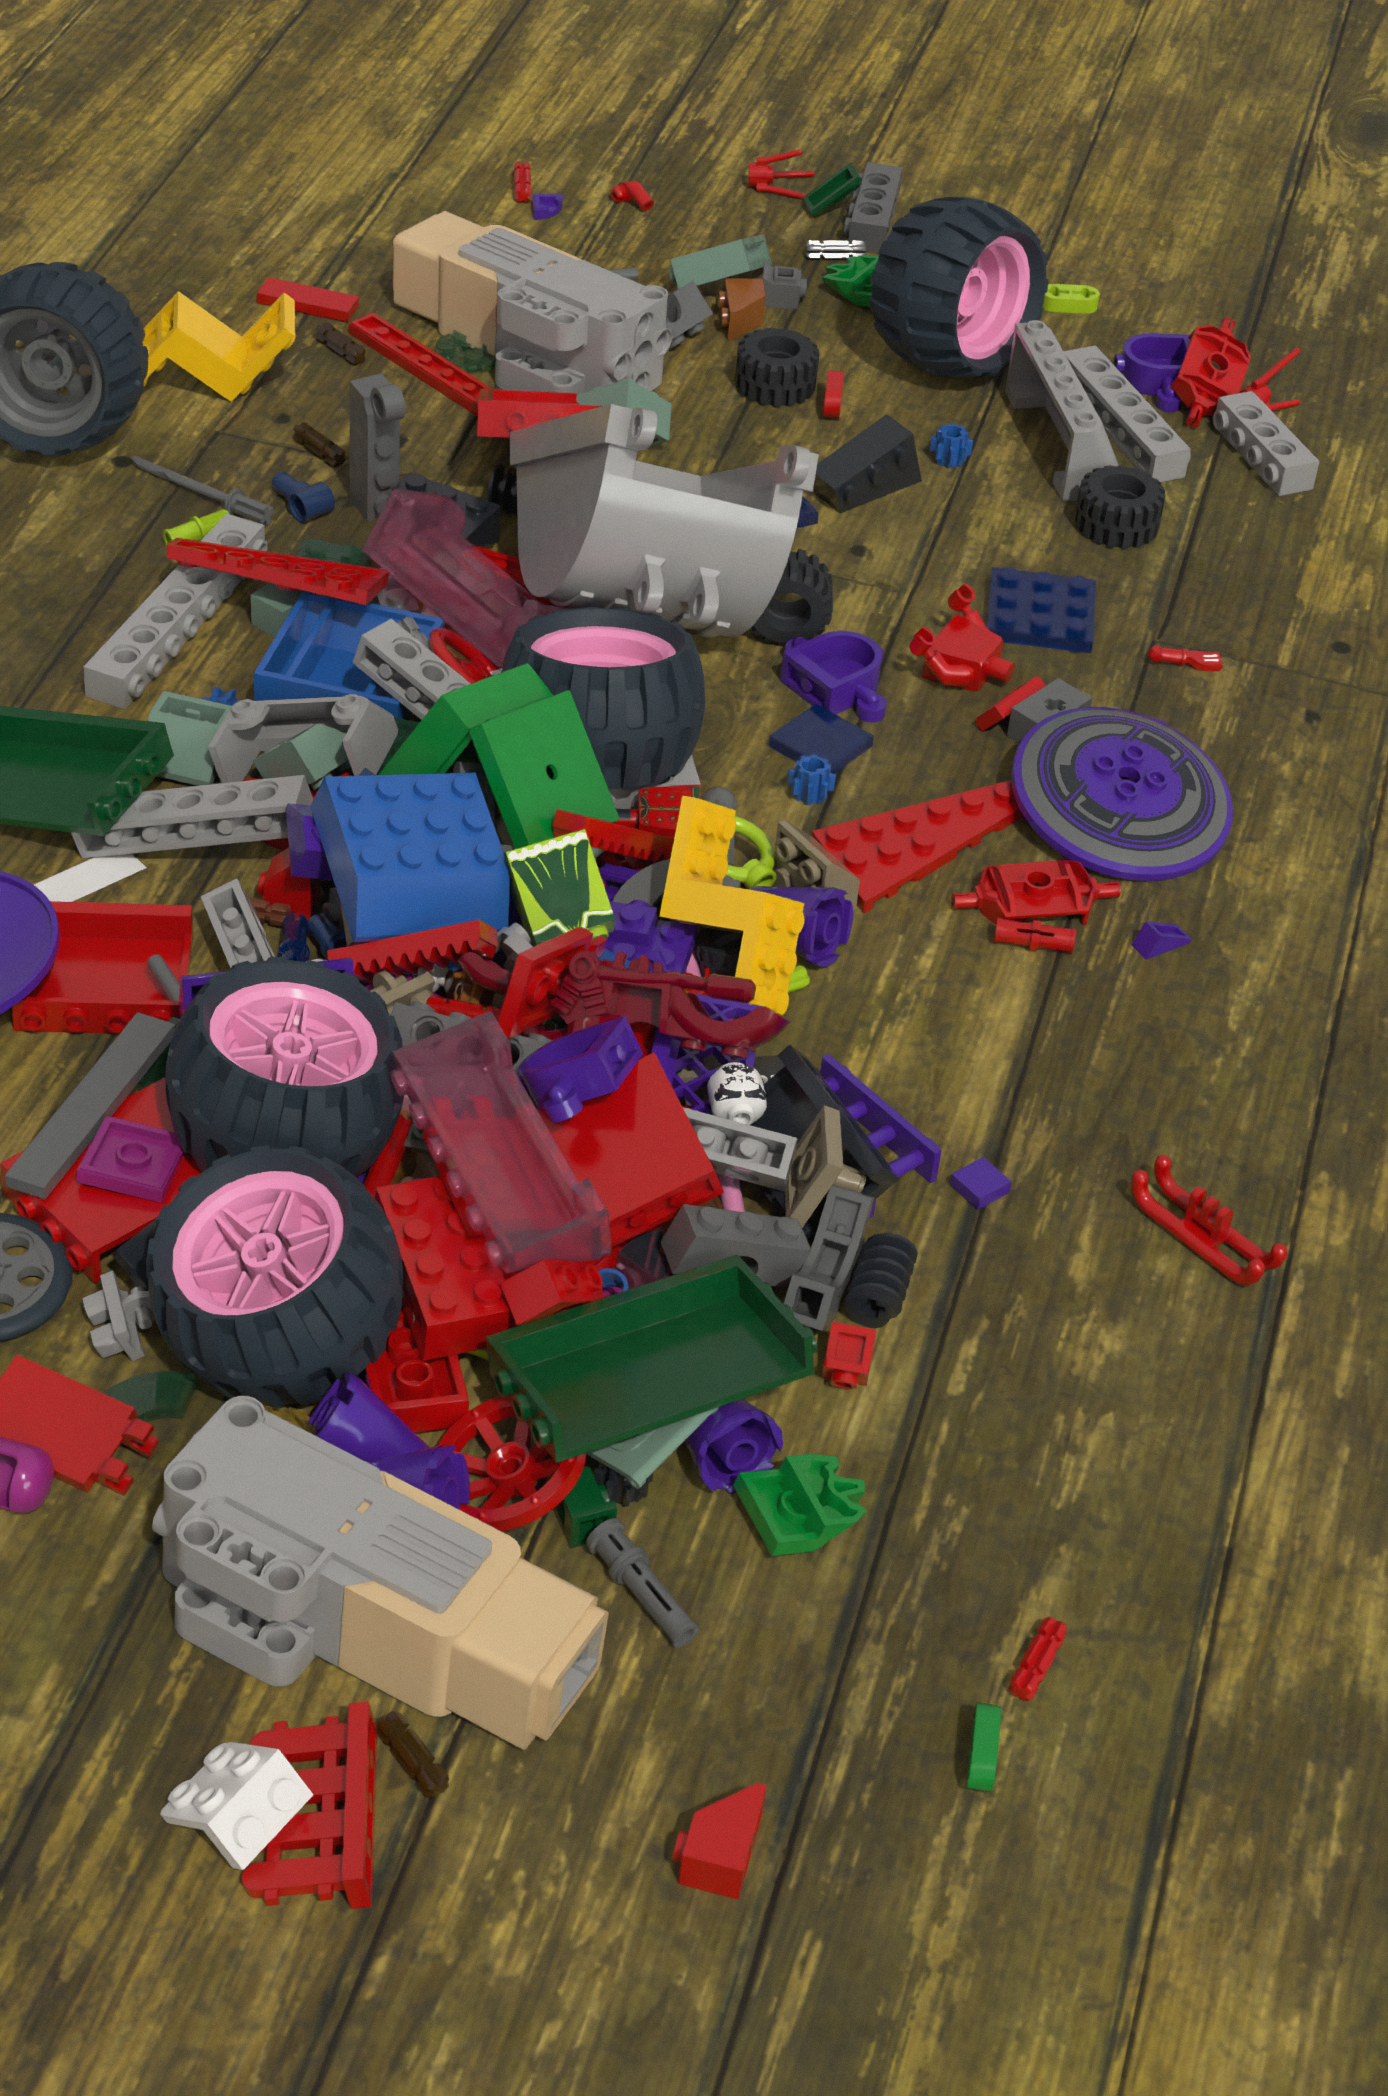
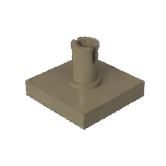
M824 1105L796 1145V1153L785 1188L786 1217L798 1219L802 1228L833 1184L860 1193L865 1185L866 1173L864 1170H858L843 1164L839 1110Z

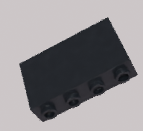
M788 1045L777 1055L785 1066L763 1084L767 1108L764 1114L750 1125L795 1137L798 1144L824 1105L839 1110L843 1164L858 1170H864L866 1181L861 1193L875 1197V1201L900 1178L808 1057L792 1045ZM769 1187L763 1189L766 1197L776 1208L780 1210L783 1207L786 1211L784 1191ZM828 1192L802 1228L805 1237L814 1241Z

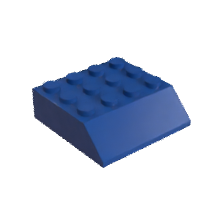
M303 590L254 672V701L343 697L349 694H356L369 699L393 714L398 727V734L395 740L398 741L413 712L352 663L361 635L390 619L398 623L405 617H411L420 627L418 632L424 633L429 640V634L432 630L444 628V619L373 603L363 605L329 596H319Z
M476 773L324 777L310 808L353 942L376 941L474 920L483 921L497 929V932L503 927H508L510 870Z

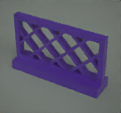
M696 994L708 1014L717 1021H729V1019L735 1016L743 1017L755 1008L763 1007ZM657 1027L652 1053L655 1052L671 1086L675 1087L674 1091L677 1097L683 1096L693 1107L691 1110L712 1115L710 1101L703 1102L693 1091L707 1085L710 1077L720 1067L708 1071L700 1060L713 1055L722 1066L737 1062L752 1068L754 1067L756 1052L748 1051L746 1058H737L735 1060L721 1054L722 1047L706 1044L705 1052H690L688 1049L680 1047L681 1041L659 1033V1028ZM689 1066L699 1077L685 1083L675 1072Z

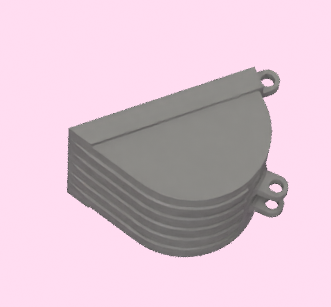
M614 404L510 432V465L517 467L519 563L524 583L533 595L549 599L557 606L570 609L581 607L626 608L646 614L653 613L662 616L663 619L670 622H677L684 627L685 632L703 638L717 636L725 638L738 637L748 631L763 614L777 589L789 558L797 528L803 493L813 492L819 454L811 453L807 448L789 445L779 447L776 461L703 476L636 461L637 451L649 448L654 440L658 422L657 414L655 411L640 407L630 409Z

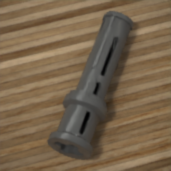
M617 1518L608 1519L597 1526L587 1538L586 1546L592 1554H599L609 1566V1575L614 1582L628 1586L646 1611L669 1637L674 1647H683L692 1641L699 1632V1626L696 1622L692 1621L670 1591L649 1568L647 1552L643 1547H636L625 1534V1526L621 1520Z

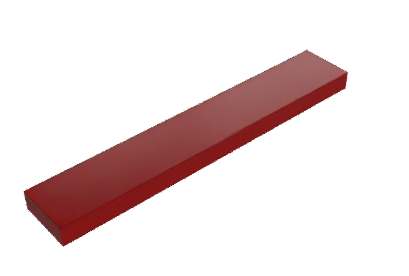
M370 313L348 323V333L478 417L480 389H492L491 387L375 313Z

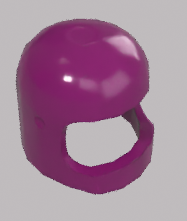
M0 1436V1508L22 1514L31 1513L45 1502L50 1493L54 1479L52 1459L45 1450L39 1447Z

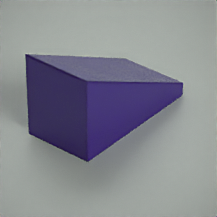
M1146 921L1131 945L1145 959H1149L1189 944L1192 939L1176 924Z

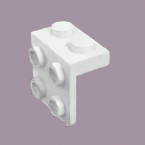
M230 1742L218 1745L207 1754L204 1759L205 1765L191 1780L182 1782L170 1793L168 1797L169 1802L161 1810L160 1815L167 1823L204 1830L232 1868L244 1870L313 1794L279 1749Z

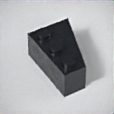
M886 414L817 464L813 486L814 494L841 514L922 482L913 433Z
M410 472L392 488L391 524L419 544L424 541L435 548L434 554L440 559L449 558L456 563V570L460 572V563L475 545L490 550L499 541L501 506L486 501L482 497L470 495L452 486L443 485L422 475Z

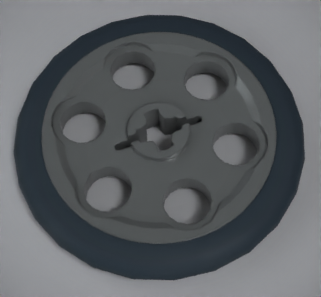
M0 1213V1303H8L13 1308L6 1313L0 1314V1342L15 1339L34 1331L51 1319L63 1305L72 1286L73 1267L65 1255V1247L61 1242L54 1243L48 1230L42 1231L39 1228L40 1223L23 1216ZM16 1245L24 1246L28 1249L27 1252L18 1256H11L5 1253L8 1248ZM28 1276H37L43 1279L36 1286L28 1287L19 1283Z

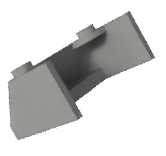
M349 694L343 697L263 701L244 699L232 706V709L228 712L210 742L208 750L221 783L239 782L244 780L253 764L252 760L258 756L260 751H268L282 741L319 723L346 733L342 743L354 776H358L364 768H367L376 775L398 734L395 718L387 710L369 699L356 694Z

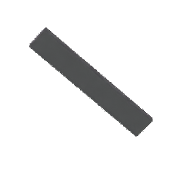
M137 1012L5 1174L6 1186L46 1199L94 1139L105 1116L111 1117L172 1041L175 1024Z

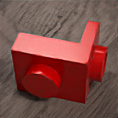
M832 1322L822 1378L830 1379L831 1385L843 1389H856L857 1385L867 1386L876 1329Z

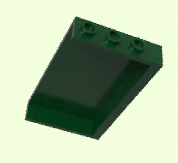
M0 706V824L105 836L174 757L165 723Z
M738 1254L486 1336L490 1375L494 1379L501 1398L507 1397L510 1400L518 1421L528 1424L536 1445L539 1448L545 1447L556 1463L815 1374L813 1354L817 1353V1342L812 1330L809 1327H804L795 1318L790 1306L783 1304L774 1295L769 1283L766 1281L762 1282Z

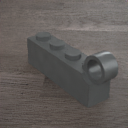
M382 373L350 381V501L367 522L392 516V488L399 483L400 419H403L405 416V402L398 385L395 383L391 384Z

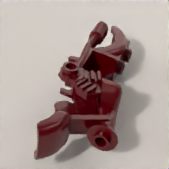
M584 951L578 952L571 958L569 972L563 979L562 987L556 992V997L550 1002L568 1024L566 1028L546 1031L544 1024L540 1023L518 1035L528 1038L530 1033H534L553 1041L567 1034L626 1016L630 1025L644 1022L658 1027L659 1033L681 1041V1048L705 1052L706 1044L722 1047L721 1054L746 1058L748 1051L756 1052L757 1047L773 1040L791 1021L766 1006L757 1007L746 1016L733 1021H717L708 1014L696 994L683 989L705 991L711 998L748 1004L754 1000L756 985L751 979L714 973L707 978L680 974L678 971H664L663 965L659 962H654L653 972H650V960L645 955H640L639 960H631L627 969L625 967L627 956L625 952H618L615 955L614 961L604 959L601 961L596 952ZM468 952L458 959L464 971L473 981L489 991L506 996L512 976L509 971L503 969L498 963L488 959L484 960L473 952ZM515 1054L507 1057L503 1062L506 1066L518 1061L520 1055Z

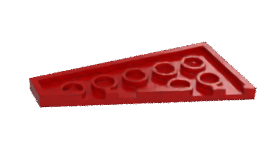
M176 538L167 544L166 558L176 560L180 566H202L217 572L231 573L276 584L275 587L281 590L294 591L299 589L315 595L329 596L367 605L388 585L390 570L183 538Z
M1011 780L813 830L811 836L860 879L857 906L864 914L873 908V903L883 896L889 899L898 893V888L908 881L917 882L955 859L959 850L966 846L969 848L975 847L981 843V838L991 831L999 832L1024 816L1017 805Z

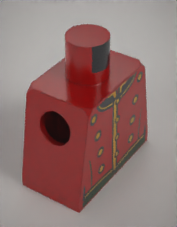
M700 785L642 788L638 792L637 809H616L620 819L614 823L674 838L682 796L701 799Z

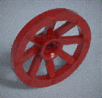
M501 1396L481 1403L464 1414L449 1428L438 1446L453 1445L457 1447L453 1452L463 1454L466 1459L468 1472L486 1477L469 1482V1500L494 1492L482 1508L460 1504L459 1510L499 1531H507L527 1525L554 1509L569 1494L578 1481L585 1464L586 1453L558 1463L553 1458L542 1461L549 1452L545 1447L539 1448L536 1443L529 1450L532 1436L531 1429L526 1422L520 1423L518 1419L514 1441L503 1443L491 1424L516 1415L510 1400L507 1397L501 1398ZM480 1433L492 1452L487 1459L461 1453V1450L476 1434ZM552 1476L538 1491L534 1488L537 1479ZM511 1496H522L524 1498L522 1501L504 1507Z

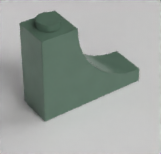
M762 234L670 259L672 266L669 267V272L673 284L677 285L678 289L691 281H694L697 286L764 267V262L772 265L765 235Z

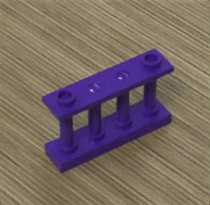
M829 1054L824 1055L821 1060V1076L852 1117L871 1132L867 1136L875 1147L879 1148L886 1145L899 1156V1158L889 1163L897 1176L900 1177L914 1169L929 1183L936 1181L942 1150L937 1147L935 1142L923 1135L870 1090L847 1067L842 1066ZM876 1200L873 1203L869 1219L874 1216Z

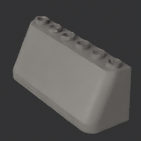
M1032 320L1028 323H1015L1005 392L1014 409L1046 407L1068 449L1065 471H1054L1053 484L1062 502L1077 501L1081 480L1084 479L1085 474L1092 472L1095 468H1104V466L1110 465L1118 466L1119 464L1103 423L1052 330L1044 322Z

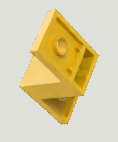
M178 291L144 327L145 338L143 346H147L148 372L144 380V386L147 383L148 377L155 370L160 371L169 358L232 402L240 393L245 394L249 390L253 379L261 371L266 372L271 367L275 356L282 349L287 350L293 344L296 338L295 300L286 293H283L252 327L241 336Z
M682 796L659 917L699 927L743 934L735 977L751 979L756 985L754 1000L748 1004L766 1006L774 1012L783 1015L789 1004L787 992L791 973L796 967L797 956L795 951L798 935L804 926L803 909L805 903L766 892L723 886L722 881L728 871L727 855L730 840L734 836L736 829V810L699 798Z

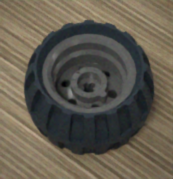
M37 262L20 266L0 276V438L12 444V448L26 453L39 451L44 456H61L70 454L73 451L87 450L114 434L128 420L141 398L144 380L148 372L147 346H143L145 338L143 325L139 316L135 317L129 307L130 301L122 291L117 292L105 282V277L94 271H82L78 269L77 265L65 262H52L50 264ZM16 340L22 341L26 348L17 349ZM65 386L68 388L70 395L60 394L61 387Z

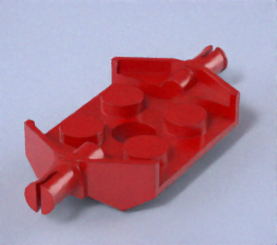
M1229 317L1222 319L1220 329L1210 324L1196 327L1188 336L1190 343L1178 376L1171 383V388L1186 406L1190 408L1186 424L1189 426L1192 423V428L1199 427L1202 415H1214L1219 397L1238 394L1245 378L1251 356L1247 345L1234 338L1235 335L1232 334V331L1235 327V321L1232 320L1230 322L1231 318ZM1211 361L1217 363L1219 365L1220 370L1216 369L1212 365Z
M1072 860L987 865L983 870L979 886L974 887V892L952 893L951 905L953 910L962 908L979 909L981 914L995 925L997 917L1009 920L1081 914L1083 926L1087 924L1094 901H1097L1099 898H1119L1121 887L1119 881L1097 883L1095 877H1090L1081 862ZM1032 883H1038L1039 886L1032 885Z

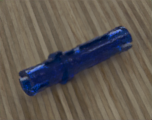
M290 913L284 918L282 922L283 939L278 948V952L282 953H277V957H286V960L301 962L309 960L310 949L306 944L308 920L303 914L299 913V920L295 919V913Z

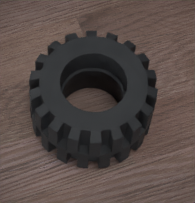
M783 328L758 329L754 333L746 334L743 339H740L737 349L736 388L739 389L742 395L748 396V399L765 405L790 406L806 401V398H810L816 389L820 354L816 343L811 341V338L806 335Z
M1120 465L1095 468L1092 472L1085 474L1084 479L1081 480L1075 513L1076 527L1079 531H1083V535L1087 538H1091L1094 542L1105 544L1109 547L1129 548L1132 546L1140 547L1143 543L1148 544L1158 535L1166 497L1165 489L1161 486V482L1158 479L1152 478L1151 474L1142 472L1137 468Z
M806 550L790 551L783 575L773 596L780 593H795L803 598L794 602H783L772 597L763 614L751 629V632L756 637L763 635V641L769 644L772 641H776L777 646L785 647L787 641L797 637H803L809 641L814 638V634L821 635L825 631V625L830 624L833 612V580L831 574H828L826 564H819V557L814 554L807 556Z

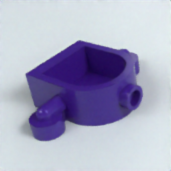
M1159 333L1135 335L1125 342L1123 354H1115L1113 365L1140 394L1156 396L1155 406L1159 410L1176 412L1180 410L1182 400L1171 388V383L1178 376L1190 343L1189 335Z
M850 631L828 632L809 641L803 637H797L786 642L780 682L820 713L830 718L856 706V715L862 721L874 723L881 721L885 717L886 700L876 693L881 662L883 661V651L877 643L862 634Z
M622 1016L567 1034L540 1047L521 1062L519 1072L516 1075V1083L523 1096L531 1095L537 1108L547 1112L551 1122H561L579 1113L583 1109L582 1101L617 1091L642 1057L643 1052L626 1016Z

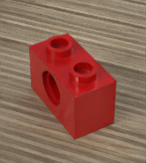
M543 1259L500 1283L517 1326L605 1298L602 1290L603 1280L601 1274L592 1265L590 1259Z

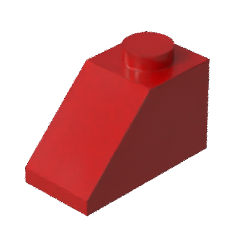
M288 847L273 857L268 872L261 873L258 882V895L264 896V900L270 901V905L275 904V902L288 904L291 906V917L309 920L313 916L320 897V879L291 876Z
M756 1783L694 1813L689 1832L679 1831L672 1861L681 1863L679 1885L739 1900L763 1816L767 1785Z

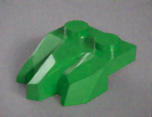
M859 255L848 257V264H831L825 267L827 275L822 277L823 281L856 306H867L870 309L869 298L872 297L871 276L879 256Z
M802 1454L785 1456L780 1469L741 1472L738 1474L733 1486L771 1556L813 1552L856 1523L867 1512L862 1505L857 1504L865 1492L864 1480L836 1475L835 1473L840 1466L838 1457Z

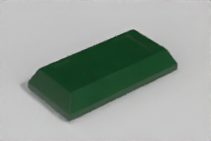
M849 163L805 195L802 201L812 216L819 217L860 187L862 179L852 163Z

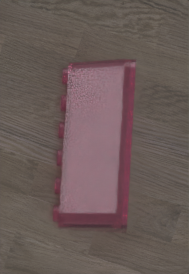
M492 1011L393 1051L396 1069L391 1071L390 1075L394 1087L400 1096L407 1094L412 1104L409 1105V1111L416 1127L419 1130L426 1128L430 1138H427V1143L431 1154L437 1164L444 1161L449 1172L446 1173L449 1186L456 1198L463 1196L468 1204L465 1207V1212L469 1223L475 1233L483 1231L487 1242L484 1243L485 1249L495 1268L502 1266L507 1273L523 1271L543 1259H563L569 1262L580 1263L594 1261L612 1252L609 1212L589 1178L578 1182L513 1070L510 1042Z

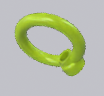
M735 816V832L749 839L757 847L760 853V861L752 859L743 867L728 865L726 875L744 883L748 890L755 886L772 887L777 875L773 871L776 858L771 840L759 827L748 820Z

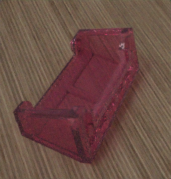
M394 488L362 551L383 569L390 570L389 574L440 618H443L448 625L500 669L503 667L510 641L521 624L525 625L534 616L553 613L554 610L566 609V607L544 605L461 536L465 526V513L462 507L449 496Z

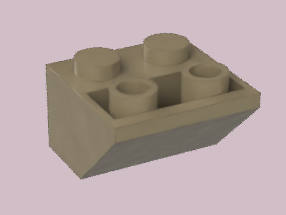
M786 820L779 821L774 853L776 862L773 871L777 875L774 886L835 887L842 889L848 893L844 895L845 900L852 901L853 911L856 910L860 879L812 836Z

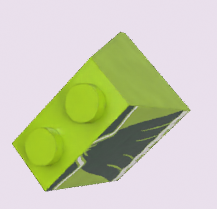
M585 829L506 852L505 859L510 870L509 891L524 929L531 938L530 944L533 947L577 927L588 929L589 932L593 933L592 939H596L597 936L608 938L609 933L614 931L615 917Z

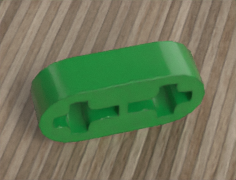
M976 1702L971 1730L966 1789L992 1792L1002 1706Z

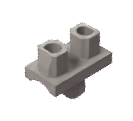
M113 1270L100 1275L103 1289L82 1298L85 1311L94 1326L111 1319L110 1323L90 1331L94 1347L103 1359L124 1350L132 1362L144 1357L137 1325L141 1329H147L152 1326V1321L155 1320L149 1291H144L142 1287H135L129 1295L128 1292L119 1289L117 1277Z

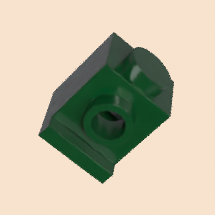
M590 1467L583 1468L578 1481L569 1494L553 1510L569 1548L586 1545V1540L590 1533L601 1523L608 1519L617 1518L618 1507L614 1500L609 1501L604 1484H597Z

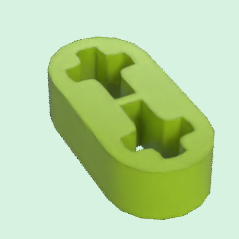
M1048 284L1042 308L1046 311L1057 313H1093L1097 310L1100 293L1096 288L1086 285Z

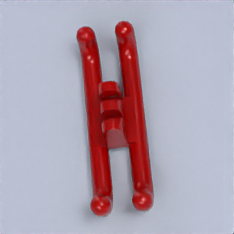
M1160 1155L1156 1158L1154 1176L1162 1193L1186 1212L1182 1220L1152 1197L1148 1189L1149 1178L1146 1171L1136 1170L1132 1174L1131 1191L1139 1208L1231 1281L1246 1286L1259 1282L1265 1269H1276L1287 1258L1288 1251L1284 1244H1274L1270 1252L1267 1253L1232 1227L1230 1224L1233 1211L1227 1206H1223L1219 1210L1220 1201L1214 1196H1210L1206 1200L1207 1191L1201 1186L1196 1187L1191 1194L1181 1188L1172 1177V1163L1168 1156ZM1225 1242L1250 1261L1247 1268L1237 1264L1217 1247Z

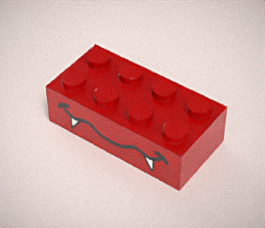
M441 1176L376 1187L375 1199L390 1221L398 1242L403 1267L402 1304L423 1361L486 1349V1336L514 1328L515 1320L500 1284L505 1281L488 1235H468Z

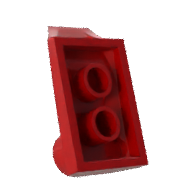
M401 1309L395 1331L391 1330L387 1337L385 1351L375 1364L371 1362L364 1369L367 1386L415 1433L450 1428L458 1419L469 1412V1397L458 1355L423 1361L404 1309Z

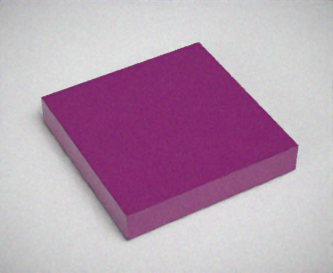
M105 1116L77 1169L76 1182L162 1203L185 1152L175 1132Z

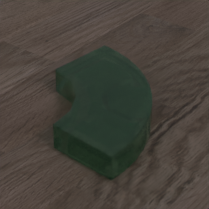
M183 1371L147 1373L124 1380L103 1393L135 1407L138 1414L137 1419L145 1422L161 1418L183 1419L198 1386V1376L191 1372Z

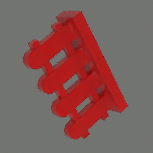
M369 1701L349 1703L347 1723H340L338 1716L326 1717L325 1725L289 1728L287 1721L274 1722V1730H265L257 1733L252 1738L250 1745L279 1749L289 1763L324 1759L323 1768L295 1770L313 1794L305 1804L322 1803V1811L295 1814L263 1848L260 1853L267 1852L266 1862L253 1863L242 1874V1883L246 1893L253 1898H264L266 1906L280 1905V1896L318 1893L320 1901L333 1900L334 1891L345 1890L351 1909L372 1907L377 1727ZM347 1757L346 1765L339 1766V1758ZM337 1801H345V1809L337 1810ZM343 1845V1854L335 1855V1846ZM320 1847L319 1857L282 1860L283 1851Z

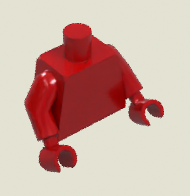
M963 584L948 598L949 607L954 611H961L963 616L956 614L936 637L931 630L922 627L914 635V639L910 642L909 647L911 653L915 656L924 655L925 657L923 660V678L939 682L944 686H954L976 692L991 677L1008 683L1014 673L1015 663L1001 658L1004 641L999 635L991 632L986 627L977 609L972 610L969 604L975 599V593L967 584Z

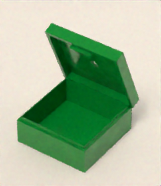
M528 663L442 694L379 774L453 773L454 762L481 763L515 849L554 838V827L552 826L557 809L611 823L620 819L570 690L553 695ZM547 766H549L553 771V780L550 779L547 775Z

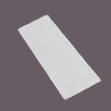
M132 853L94 857L38 882L34 886L40 889L49 901L73 902L147 867Z

